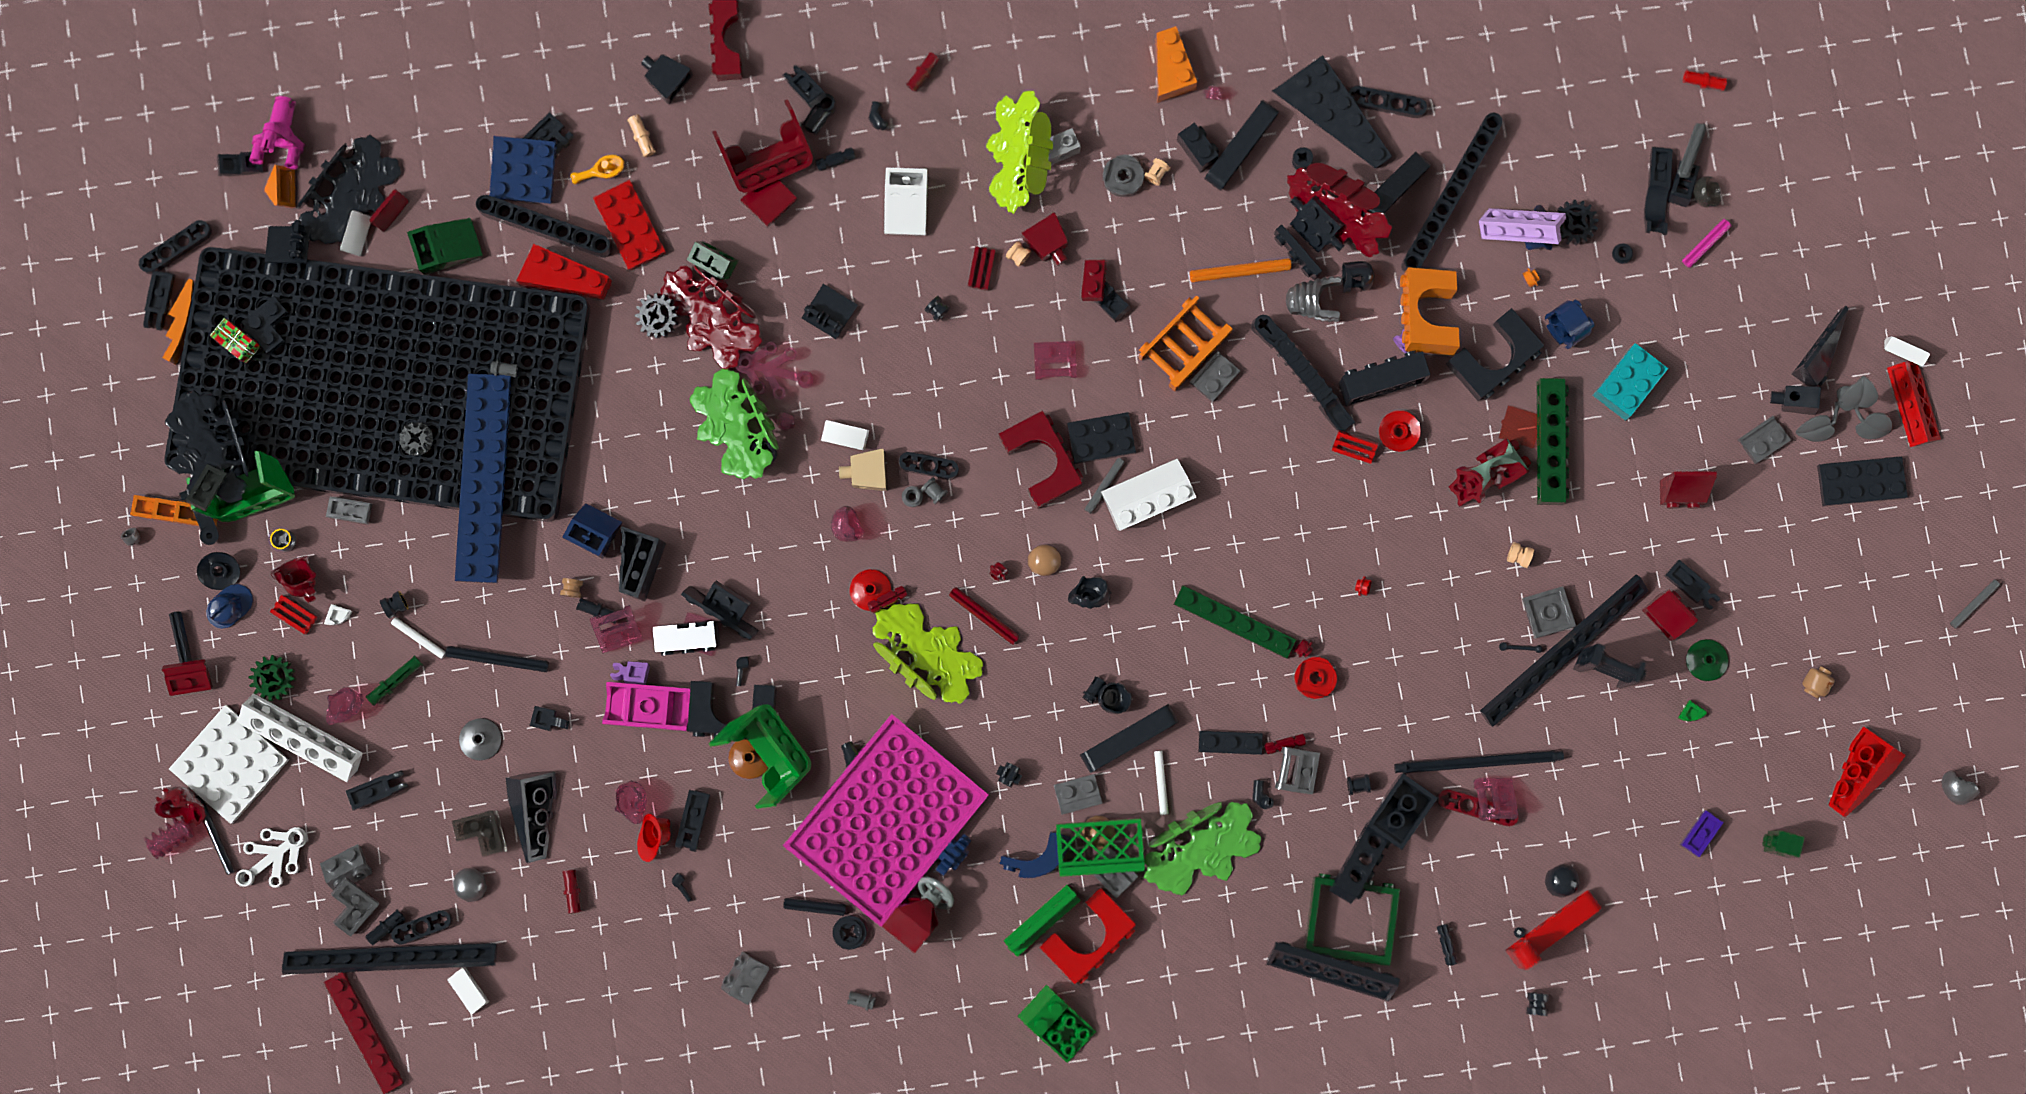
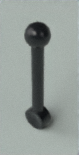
M1504 642L1499 644L1501 651L1506 649L1536 651L1537 653L1543 651L1541 645L1532 647L1507 645Z

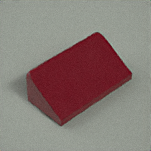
M394 189L369 221L380 231L385 232L409 203L408 199L398 190Z

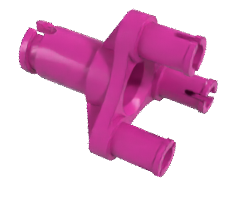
M277 96L275 98L270 121L264 124L262 133L253 136L250 162L260 165L263 163L264 153L268 149L269 153H273L274 147L288 149L284 165L290 169L298 168L300 154L303 153L305 144L294 135L290 128L296 104L295 101H291V98L286 96Z

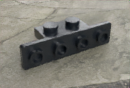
M717 580L713 582L706 596L691 586L687 587L681 594L687 602L699 606L707 615L716 617L724 626L733 628L741 637L751 640L757 635L759 630L742 620L751 602Z

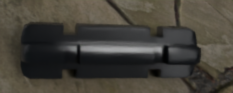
M850 147L844 149V152L839 151L830 154L825 159L823 157L817 159L815 163L817 169L822 171L827 169L826 167L828 166L833 167L844 163L845 160L854 159L855 153Z
M1438 925L1437 931L1438 935L1441 936L1439 939L1443 954L1446 955V965H1456L1458 960L1457 956L1454 955L1455 948L1452 937L1449 935V925Z

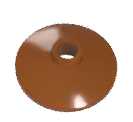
M748 740L735 742L731 747L728 759L730 767L736 775L745 779H753L761 776L768 769ZM750 753L753 758L748 762L745 760V756Z

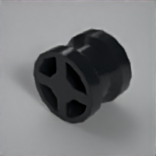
M1300 147L1293 153L1292 165L1296 170L1298 168L1307 170V167L1312 164L1313 154L1310 149Z
M936 296L926 306L924 311L932 314L933 319L938 322L950 310V306L944 304L940 296Z

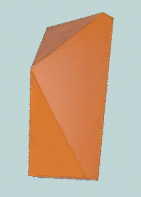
M274 165L264 191L275 206L295 208V169Z

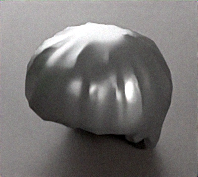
M1953 770L1946 772L1942 777V788L1945 795L1957 805L1969 803L1980 793L1974 782H1966L1962 777H1957Z

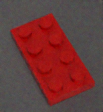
M630 180L593 197L629 271L666 254Z

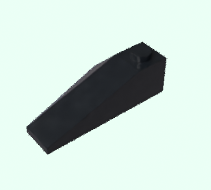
M555 772L525 773L506 777L507 798L526 863L546 859L550 832L548 831L550 819H553L554 812H551L553 799H556L557 796Z

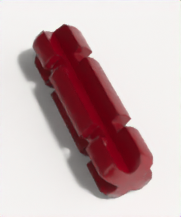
M899 586L894 589V592L890 591L878 597L877 601L875 599L868 603L869 610L872 613L880 611V608L884 609L896 603L898 599L901 600L907 597L905 588Z
M1304 734L1295 735L1294 738L1280 739L1275 743H1266L1265 750L1267 754L1276 753V751H1282V747L1295 748L1296 745L1299 747L1306 744Z

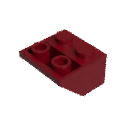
M1668 589L1658 594L1642 611L1672 641L1699 620L1695 617L1696 613L1689 606L1685 607L1681 602L1682 598L1679 594Z

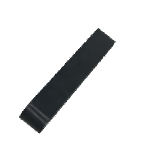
M481 195L476 200L478 211L489 219L601 258L608 257L612 253V244L607 237L489 195ZM491 202V207L488 210H482L485 203ZM503 210H511L508 216H501ZM530 216L527 223H521L522 217ZM542 223H549V227L546 230H540ZM562 229H568V234L565 237H559V232ZM581 236H587L588 238L585 243H578V239ZM600 243H607V247L604 250H597Z

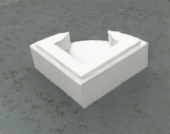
M331 604L324 624L339 625L350 617L352 611Z

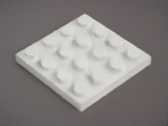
M225 705L172 764L169 770L230 824H233L285 766L289 759L263 736L239 724V715L228 705Z

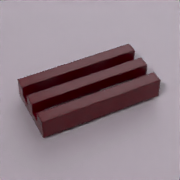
M975 246L968 280L969 288L988 291L995 249L989 250L984 247L979 248ZM978 253H982L977 282L973 284ZM986 254H989L990 259L985 284L981 285Z

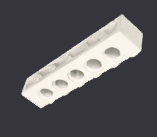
M253 694L242 704L238 719L239 724L346 782L358 771L363 755L362 752L256 694Z

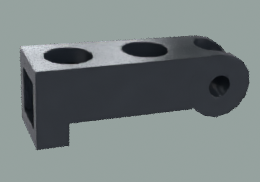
M187 490L179 493L182 501H185L188 496ZM192 510L201 530V542L205 545H213L219 537L213 518Z

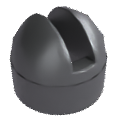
M129 528L121 535L124 543L129 546H133L134 543L138 544L140 541V535L136 528Z

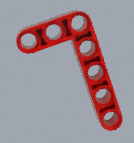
M1587 890L1505 951L1518 969L1527 970L1541 960L1539 954L1585 922L1602 907L1592 893Z

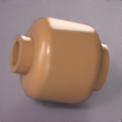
M1822 666L1819 669L1811 668L1802 682L1805 687L1804 691L1818 699L1820 696L1826 697L1835 683L1834 678L1830 676L1832 672Z

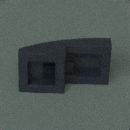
M252 152L217 155L218 176L263 173V165L254 164L249 161Z
M1105 281L1103 301L1095 302L1116 323L1131 308L1115 292L1114 288Z

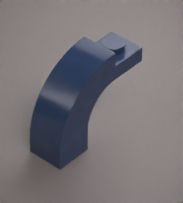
M1050 832L1046 850L1037 859L1022 861L1001 856L1000 864L1004 865L1003 869L1015 872L1016 868H1019L1018 877L1035 878L1049 873L1059 865L1057 833ZM1061 834L1065 841H1070L1071 836ZM1068 848L1062 853L1063 858L1065 857Z

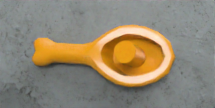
M617 155L601 157L593 168L580 173H571L572 183L578 184L580 181L591 177L613 178L624 169V161Z

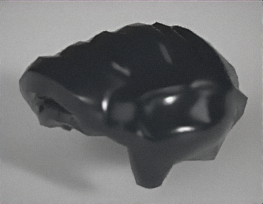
M1082 576L1076 587L1069 593L1068 602L1079 605L1082 608H1099L1110 600L1112 592L1105 579Z

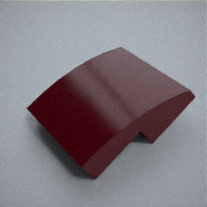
M777 180L746 193L740 201L769 227L797 200V197Z

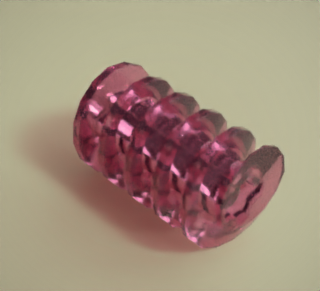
M175 817L172 818L173 826L166 822L167 830L159 827V835L152 832V840L144 837L148 850L156 859L164 857L166 852H172L173 847L177 848L180 846V842L185 843L187 837H194L191 826L185 823L183 817H181L180 821Z

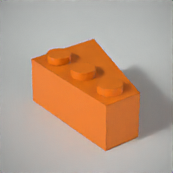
M1177 27L1158 32L1156 35L1157 103L1196 90L1197 86L1195 75Z

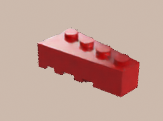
M533 244L516 280L523 287H534L541 290H552L559 293H569L601 300L605 299L612 283L609 276L536 244Z

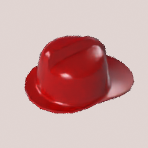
M651 813L644 816L637 840V850L643 861L651 862L655 859L659 847L665 845L670 840L671 821L668 818H656Z

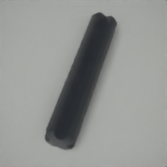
M179 611L171 612L169 618L179 662L192 661L182 613Z
M785 898L783 908L787 910L844 916L846 913V905L793 898Z

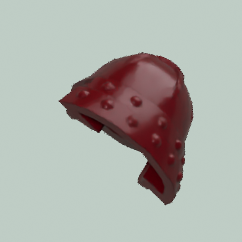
M308 556L290 560L271 571L272 578L277 580L279 584H282L290 595L304 597L308 603L316 600L314 587L317 574L309 567Z
M177 787L171 790L163 788L162 791L165 796L163 798L156 797L158 803L155 805L154 810L160 817L175 818L182 816L185 823L190 824L194 822L196 826L205 818L204 805L196 798L193 791L184 787Z

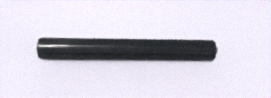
M447 646L446 657L539 672H548L549 662L544 660Z

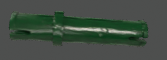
M414 655L385 681L381 680L379 682L380 685L366 695L367 700L375 706L387 694L391 695L393 689L423 666L422 662Z

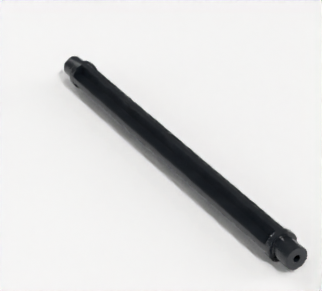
M1551 750L1415 762L1403 761L1402 763L1394 764L1395 773L1407 774L1544 762L1555 763L1556 761L1564 760L1563 751Z

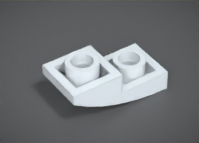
M826 420L821 440L865 451L869 430Z

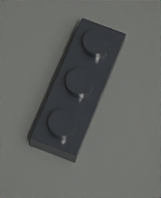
M1282 224L1276 228L1274 232L1275 241L1281 247L1285 246L1289 251V257L1302 266L1301 270L1308 278L1311 277L1313 280L1320 276L1322 270Z
M1199 731L1198 752L1262 755L1263 733Z

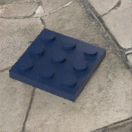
M493 136L489 196L498 199L552 204L556 142Z

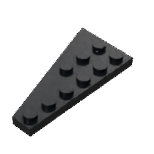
M1323 55L1272 90V92L1375 169L1392 158L1390 152Z

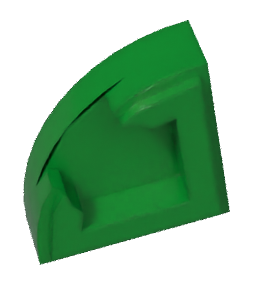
M1689 700L1677 718L1686 722L1696 721L1704 717L1707 711Z

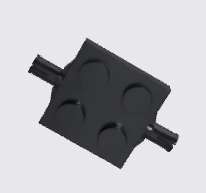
M1316 195L1306 204H1303L1296 196L1290 201L1298 210L1296 217L1290 222V225L1318 253L1330 243L1338 251L1344 248L1345 245L1337 236L1339 230L1345 224Z

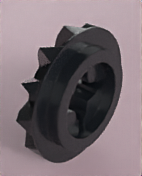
M855 916L840 918L835 923L832 931L835 943L846 950L858 948L866 938L865 924ZM855 925L853 933H855L857 938L850 936L844 941L846 933L841 928L849 929Z

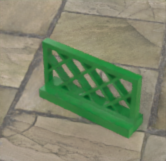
M1141 818L1056 824L1060 877L1145 871ZM1137 823V833L1131 838L1123 829L1128 824ZM1107 825H1113L1118 830L1111 840L1102 833V830ZM1085 827H1092L1097 831L1090 841L1080 834ZM1062 828H1070L1076 833L1069 842L1061 837ZM1120 833L1130 840L1123 849H1120L1113 843ZM1099 834L1108 841L1101 851L1092 844ZM1077 836L1087 843L1080 852L1070 845ZM1137 836H1138V844L1134 841ZM1131 843L1139 848L1138 857H1130L1124 852ZM1110 844L1120 851L1115 858H1108L1103 854ZM1089 845L1098 852L1093 860H1087L1081 855ZM1069 847L1077 856L1072 861L1063 862L1062 853Z
M1068 885L1064 886L1003 940L1004 943L1018 957L1081 900Z

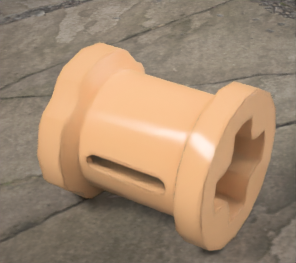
M1155 158L1153 166L1148 173L1144 174V177L1152 184L1159 186L1161 178L1166 171L1170 170V167L1162 160Z

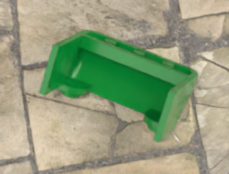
M256 451L255 456L258 469L248 472L249 477H246L245 474L237 476L247 484L245 492L242 493V500L227 503L218 495H215L206 511L191 505V510L222 522H233L295 498V493L279 461L272 456ZM191 477L186 478L187 485L190 483Z
M764 704L755 707L728 723L708 743L713 747L730 744L731 741L739 742L746 737L768 767L762 776V784L767 793L755 805L757 809L775 807L811 769V761L775 710L770 705Z

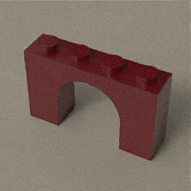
M1043 410L999 433V438L1008 455L1032 443L1047 445L1055 453L1057 467L1053 474L1028 488V492L1037 509L1081 487V480L1084 479L1078 468L1074 469L1071 463L1074 461L1069 450L1064 451L1061 445L1064 443L1059 432H1054L1051 427L1054 423L1050 415H1045Z

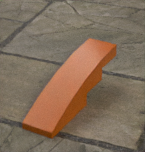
M190 278L169 312V315L174 317L175 320L165 336L172 341L162 358L174 365L177 364L184 348L195 281Z
M134 495L130 516L199 527L191 506L187 502ZM213 518V521H214L215 526H216V525H217V519H214V518Z

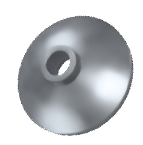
M482 718L471 720L460 732V748L471 759H489L500 748V730L490 720ZM478 735L482 736V741L480 743H477L475 741V738Z

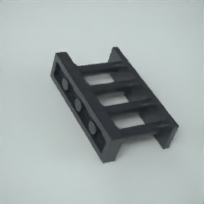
M1599 643L1582 649L1573 670L1580 673L1593 669L1618 679L1616 687L1619 689L1643 681L1647 669H1644L1645 662L1642 661L1633 665L1621 662L1607 656L1604 652L1606 646Z

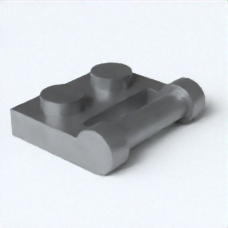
M1282 747L1281 769L1275 788L1313 795L1320 753ZM1291 755H1295L1296 761L1292 784H1287Z

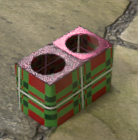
M223 318L210 335L211 338L244 363H247L261 347L259 343L234 323H230V320Z

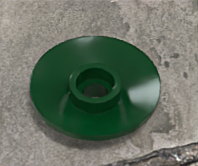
M1704 639L1697 641L1689 648L1686 654V665L1689 672L1695 678L1702 681H1713L1725 673L1728 667V655L1721 644L1714 640ZM1707 656L1712 658V663L1706 662Z

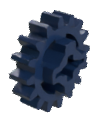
M965 834L957 842L952 839L938 858L942 861L936 870L943 876L950 868L955 871L968 855L969 851L966 848L972 840Z

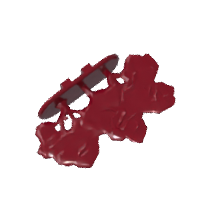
M1313 163L1307 167V170L1298 168L1294 175H1287V183L1290 186L1288 193L1291 200L1296 196L1303 204H1306L1316 195L1345 224L1339 230L1337 236L1343 244L1347 238H1351L1356 249L1366 257H1373V255L1379 254L1378 243L1375 239L1388 238L1392 227L1388 224L1383 213H1370L1367 211L1378 207L1380 198L1375 192L1364 186L1365 182L1360 179L1355 181L1347 176L1348 172L1345 170H1336L1323 163ZM1315 185L1317 187L1321 186L1320 190L1316 192L1312 191L1311 188ZM1328 191L1332 192L1333 194L1339 197L1335 198L1328 193ZM1362 211L1365 212L1364 217L1361 216Z
M694 265V268L704 278V281L693 280V273L688 266H680L675 272L666 271L663 277L665 284L660 289L661 296L665 294L668 295V299H674L673 306L679 307L675 313L680 314V317L688 315L690 318V322L686 325V333L689 336L687 350L702 351L707 346H712L713 359L722 369H729L730 367L738 366L739 350L754 351L760 345L762 339L759 337V326L755 323L746 324L741 319L742 313L751 318H756V315L741 302L743 300L741 295L726 289L728 284L724 280L713 277L696 265ZM687 280L692 281L691 284H686ZM710 284L722 294L717 302L709 301L705 295V289ZM692 286L696 288L701 287L697 292L691 293L688 291V288ZM702 291L703 296L700 298L699 293ZM726 298L738 308L736 312L727 313L723 306V301ZM737 319L738 324L734 326L733 323Z

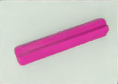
M1723 219L1682 260L1683 264L1690 268L1731 227V224L1726 219Z

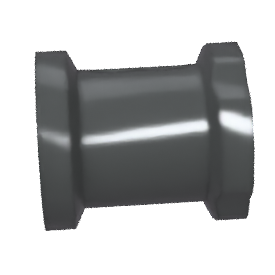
M932 477L924 484L920 491L922 493L925 492L932 498L933 503L936 505L946 496L948 491L946 489L943 490L935 482L936 479Z

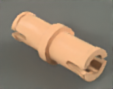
M637 114L636 117L634 115L627 120L634 133L633 138L638 142L643 156L647 157V155L655 154L656 151L649 138L650 133L645 129L640 115Z

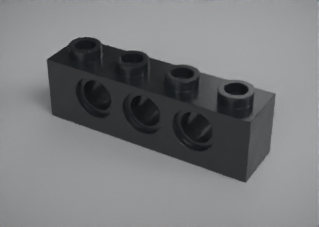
M1368 822L1365 824L1329 889L1330 892L1350 904L1355 899H1361L1366 890L1363 888L1365 882L1369 883L1375 874L1372 871L1374 866H1378L1384 857L1382 854L1383 849H1388L1391 844L1366 826ZM1369 841L1374 842L1375 845H1376V848H1375V847H1372V846L1370 845ZM1360 858L1365 859L1366 862H1367V865L1363 864V863L1360 861ZM1350 875H1354L1358 882L1353 881Z

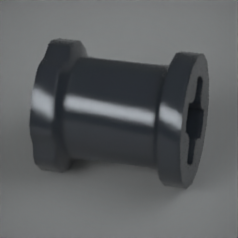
M1364 774V777L1346 778L1349 795L1364 791L1371 793L1368 774Z

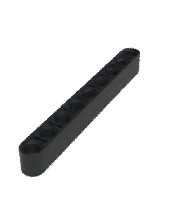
M1498 113L1487 114L1403 259L1401 264L1403 272L1409 267L1407 260H1414L1417 263L1415 268H1420L1502 126L1503 120ZM1487 121H1494L1496 127H1489ZM1483 138L1487 144L1480 145L1477 139ZM1473 155L1477 159V162H1470L1467 159V156ZM1457 173H1464L1467 179H1459ZM1454 190L1457 197H1450L1447 191ZM1439 207L1445 208L1446 211H1447V214H1446V215H1441V214H1439L1438 211H1437V208H1439ZM1427 225H1434L1437 232H1430L1427 229ZM1417 243H1425L1427 249L1420 250L1417 246Z

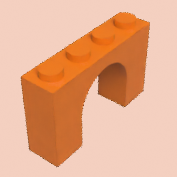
M1408 267L1404 275L1400 277V287H1403L1400 303L1404 308L1401 316V324L1404 325L1402 343L1405 344V351L1416 350V352L1423 351V353L1454 355L1460 347L1459 328L1436 326L1428 323L1418 311V301L1428 297L1452 299L1457 291L1456 271Z

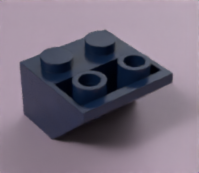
M585 503L572 518L562 537L603 559L623 522Z

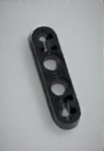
M1354 86L1349 90V94L1357 106L1361 108L1411 118H1420L1427 110L1426 102L1418 97L1363 86ZM1355 92H1359V96H1361L1359 100H1354L1355 97L1352 95ZM1367 93H1368V94H1370V95H1369V97H1368V99H1367V103H1365L1364 101H1365L1366 98H1362V97H1366V95H1367ZM1374 95H1379L1382 97L1383 102L1380 105H1375L1372 103L1371 98ZM1394 99H1399L1402 101L1403 107L1395 109L1392 107L1391 102ZM1407 101L1410 102L1408 106L1415 107L1416 104H1420L1419 108H1422L1418 113L1412 107L1405 111Z
M203 220L193 222L143 255L139 260V268L147 274H152V271H160L207 240L212 234L211 226ZM200 226L204 228V234L198 233ZM190 232H192V233L194 234V237H196L195 240H194V238L189 234ZM187 236L189 238L188 245L181 247L179 240ZM165 248H171L172 254L168 258L162 257V251ZM157 255L162 262H158L154 256ZM148 260L152 262V268L150 269L146 267Z

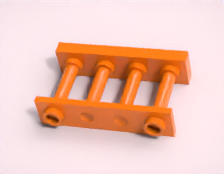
M1197 295L1193 299L1189 297L1182 305L1184 309L1151 343L1147 341L1139 349L1141 352L1139 359L1141 361L1148 356L1170 376L1169 387L1174 392L1233 330L1227 323L1223 328L1217 326L1196 306L1199 301ZM1189 311L1213 332L1212 335L1214 337L1209 342L1203 341L1182 321V318ZM1175 326L1198 346L1199 352L1195 357L1189 356L1167 335ZM1160 341L1166 344L1184 361L1185 367L1181 371H1175L1153 350Z

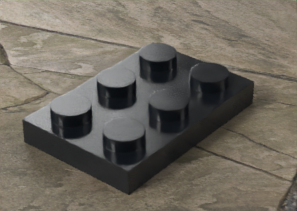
M1129 412L1067 423L1074 464L1136 454Z

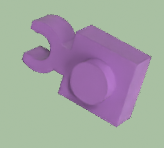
M628 661L627 667H623L620 663H613L614 670H620L616 674H610L613 680L619 681L624 678V682L627 684L646 685L650 669L648 663Z

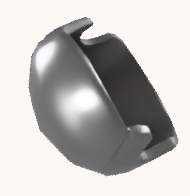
M464 868L457 872L454 877V891L459 898L466 902H476L483 897L487 890L484 876L474 868Z

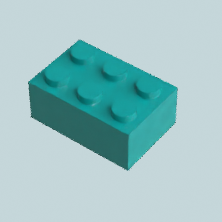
M1634 343L1592 396L1623 420H1627L1668 368Z

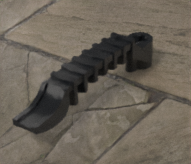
M1268 315L1256 317L1251 324L1252 331L1271 349L1274 348L1278 352V357L1284 359L1285 366L1289 365L1293 370L1291 373L1293 375L1296 374L1300 379V384H1304L1307 387L1306 392L1313 395V402H1319L1320 411L1337 431H1345L1354 424L1355 421L1342 406L1337 395L1332 392V388L1328 387L1324 378L1320 377L1317 373L1318 371L1311 366L1310 361L1306 360L1302 355L1303 353L1296 348L1295 343L1290 341L1287 337L1288 335ZM1264 321L1266 325L1260 329L1258 325Z

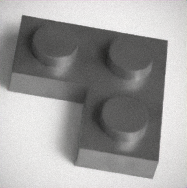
M346 877L331 893L334 898L346 906L335 919L334 925L350 937L379 905L378 901Z

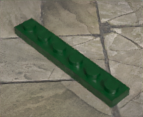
M1183 585L1173 604L1285 659L1288 658L1296 639Z

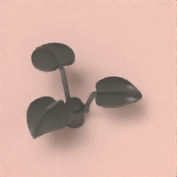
M1863 375L1855 384L1843 386L1837 390L1838 401L1835 402V410L1831 421L1826 415L1816 416L1802 424L1795 432L1798 436L1809 441L1821 442L1827 440L1835 432L1833 424L1836 423L1839 408L1845 411L1855 410L1861 421L1855 427V430L1860 437L1865 439H1878L1892 431V421L1884 413H1873L1868 415L1866 419L1862 417L1858 409L1859 406L1868 408L1878 400L1876 387Z

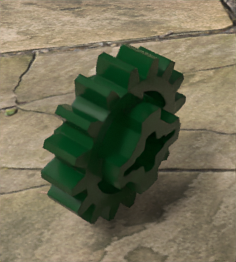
M271 655L269 660L268 657L264 656L262 663L259 661L255 662L258 666L257 668L250 669L254 672V675L248 676L249 679L253 680V683L249 686L256 688L253 693L256 695L261 693L260 697L266 699L268 696L269 701H274L275 697L278 700H282V694L289 695L288 688L294 689L291 681H295L296 678L291 677V674L295 672V669H289L291 663H284V658L279 657L277 660L276 656ZM271 665L270 669L263 670L265 667ZM266 675H273L279 682L272 681ZM281 686L279 690L272 692L276 687Z

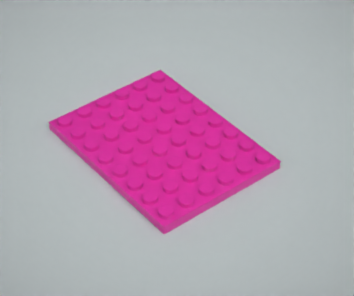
M891 714L782 846L881 927L984 802L988 794Z

